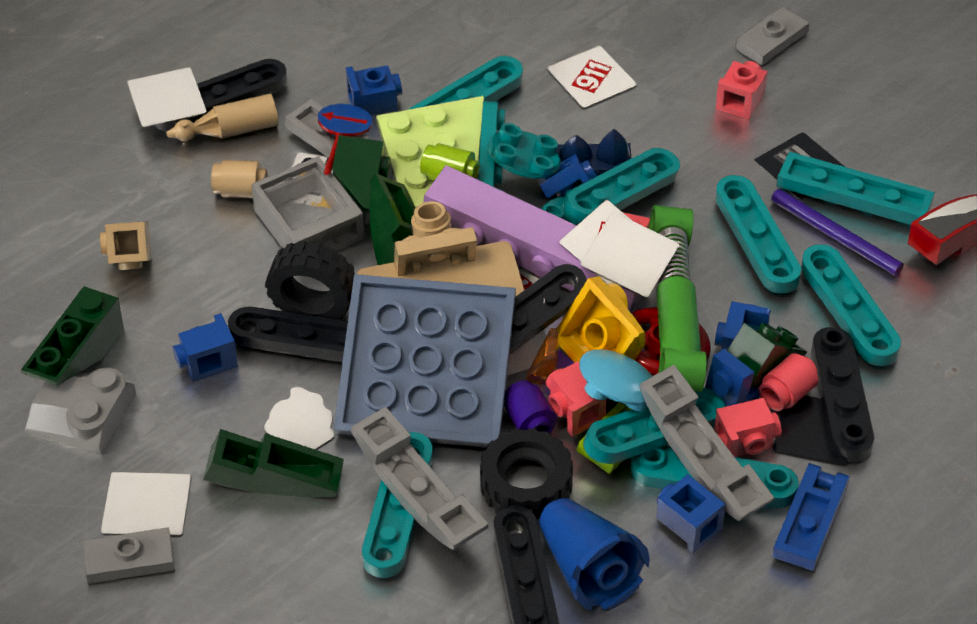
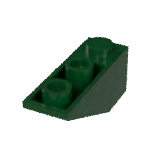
M83 286L22 367L21 373L59 386L104 358L124 331L119 298Z

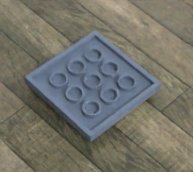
M354 274L334 422L335 434L353 436L351 432L353 425L386 406L408 432L421 433L428 437L431 443L487 448L491 440H496L498 435L501 434L516 288Z

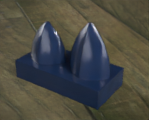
M615 129L611 130L602 139L600 144H588L584 139L575 135L566 141L565 144L558 145L556 149L561 162L576 154L581 163L588 160L598 176L632 159L630 143H627L625 138Z

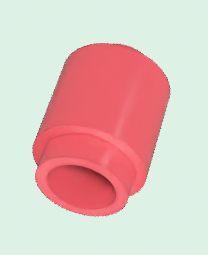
M790 354L763 377L762 384L758 388L760 397L764 398L767 406L774 411L790 409L817 386L819 382L817 367L806 356Z

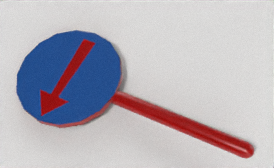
M334 104L322 108L318 113V124L321 128L336 135L324 169L325 175H330L332 172L338 136H360L371 129L372 117L364 109L350 104Z

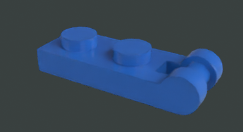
M809 463L773 547L772 557L814 571L840 503L847 491L850 476L839 472L835 476L821 471V466Z

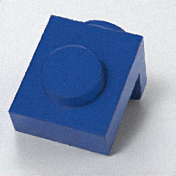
M731 301L726 323H718L714 345L721 346V350H728L744 323L760 326L764 322L769 325L771 310L752 304Z
M725 349L713 355L705 388L711 389L724 400L725 406L756 400L760 396L756 387H750L754 376L752 369Z

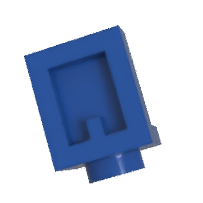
M574 154L560 163V168L556 174L548 178L538 179V182L547 198L554 194L559 197L566 194L568 190L573 189L576 186L575 181L578 179L585 183L598 175L588 160L581 163L577 155Z

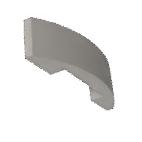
M675 365L670 366L640 384L639 388L643 398L674 453L698 483L725 503V511L729 515L740 521L773 501V495L749 464L743 468L696 407L695 403L699 397Z
M386 406L351 427V432L358 445L391 493L424 529L445 546L455 550L488 529L489 523L463 494L456 497L410 445L411 435Z

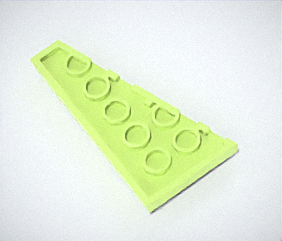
M484 96L377 115V127L381 140L384 141V150L386 156L391 157L390 169L393 179L405 185L415 207L423 203L424 194L434 182L428 179V175L421 174L420 172L421 158L427 145L436 146V144L441 143L472 151L475 153V160L479 161Z

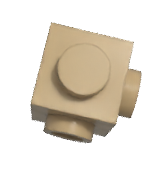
M149 221L105 224V232H100V247L102 255H107L108 264L119 263V270L143 268L142 261L152 259Z

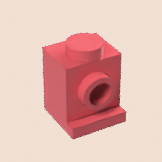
M733 61L724 78H720L718 82L716 109L750 120L765 94L768 71L762 70L760 65L753 61H747L744 64ZM735 93L745 96V100L743 102L730 97Z
M578 361L564 369L555 370L546 380V386L550 390V395L548 396L549 404L557 416H563L567 420V432L571 437L587 430L591 424L602 420L606 416V400L594 399L586 393L584 387L587 381L580 371Z
M764 398L716 409L714 431L736 458L747 454L756 455L764 450L772 449L773 438L780 437L782 434L779 417L775 412H770Z

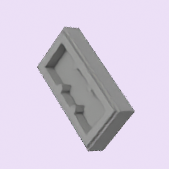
M782 6L738 37L735 49L762 66L808 33L810 23Z
M169 527L83 540L85 573L88 584L175 571Z

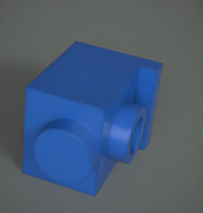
M388 65L354 71L353 66L345 67L347 95L351 105L364 109L370 115L397 111V95H402V85L398 73L391 74Z
M221 313L214 315L215 322L178 333L180 344L172 346L179 369L186 367L192 382L238 367L235 341Z
M687 474L676 484H668L658 495L656 518L687 543V549L692 553L696 552L723 529L725 503Z

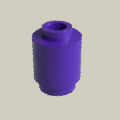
M522 380L515 382L506 390L504 408L516 429L528 430V428H533L536 431L552 433L557 424V415L539 386L534 385L530 381Z

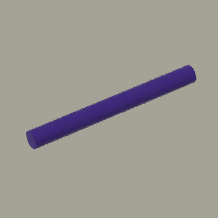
M777 189L773 193L771 202L895 277L902 271L904 263L783 190Z

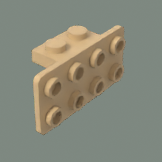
M473 227L465 229L449 228L439 234L423 237L420 235L406 237L402 241L395 242L394 262L362 268L357 272L358 275L516 288V296L524 291L511 244L507 241H500L477 246Z

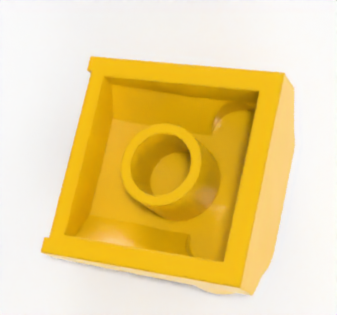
M600 276L588 278L551 336L574 363L580 362L581 357L586 352L597 349L618 352L635 360L645 346V332L628 310V300L624 290L615 283H605Z

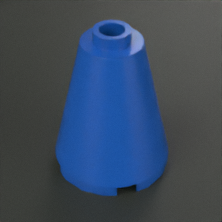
M568 498L555 500L544 508L539 520L540 529L573 597L585 609L592 610L591 606L599 605L604 610L611 609L627 600L639 588L643 581L639 574L644 564L649 567L650 557L648 548L638 537Z

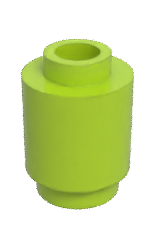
M441 143L436 144V146L429 144L426 146L421 158L420 172L421 174L428 175L429 180L435 181L447 165L477 179L480 163L475 160V153L472 151Z

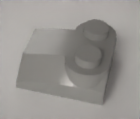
M100 368L92 373L80 372L59 386L45 382L31 405L25 428L26 434L101 455L136 396L135 385L126 382L124 375L114 368Z

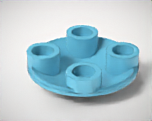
M603 349L588 351L581 357L579 367L584 379L587 381L584 389L589 396L597 400L610 398L626 404V406L635 411H644L647 408L639 386L642 382L653 376L641 364L621 353Z

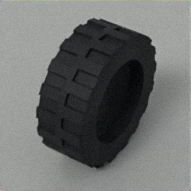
M299 241L296 244L290 243L285 248L278 250L277 255L274 257L265 281L266 294L273 301V305L284 312L341 320L342 316L347 314L350 307L355 268L352 264L348 263L346 257L338 254L330 247H324L315 242L306 243V241ZM293 276H307L316 279L327 286L329 291L308 288L299 283Z
M528 428V430L513 429L512 432H504L498 435L496 440H491L487 445V450L483 451L481 455L480 489L482 496H485L486 504L489 508L492 507L495 513H498L504 507L516 505V507L530 509L534 513L536 520H538L549 503L561 498L569 499V493H572L573 460H571V453L568 448L563 446V442L559 438L552 437L551 433L536 431L533 428ZM534 462L544 466L547 471V479L543 485L535 488H519L510 485L505 474L508 467L512 464Z

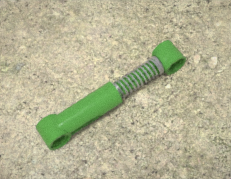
M653 205L650 215V230L679 244V247L659 278L660 284L656 289L661 354L658 373L675 365L694 392L701 393L706 376V353L701 351L696 288L690 278L688 253L693 230V209Z

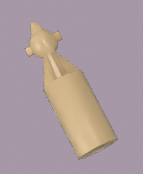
M271 94L215 106L194 123L186 119L178 121L175 127L167 131L166 134L168 138H177L184 142L192 140L195 134L216 136L224 139L279 125L274 99Z

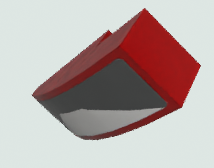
M977 194L948 201L913 221L907 244L936 265L953 253L961 257L977 245Z

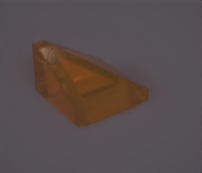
M557 328L549 330L527 372L526 380L533 384L546 385L549 375L557 370L559 356V331H557Z

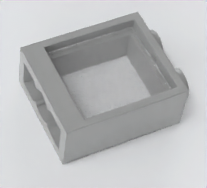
M319 156L251 184L254 211L282 248H285L290 243L296 244L299 241H306V243L315 242L321 246L330 247L336 252L365 239L363 212L332 172L330 175L324 174L326 165Z

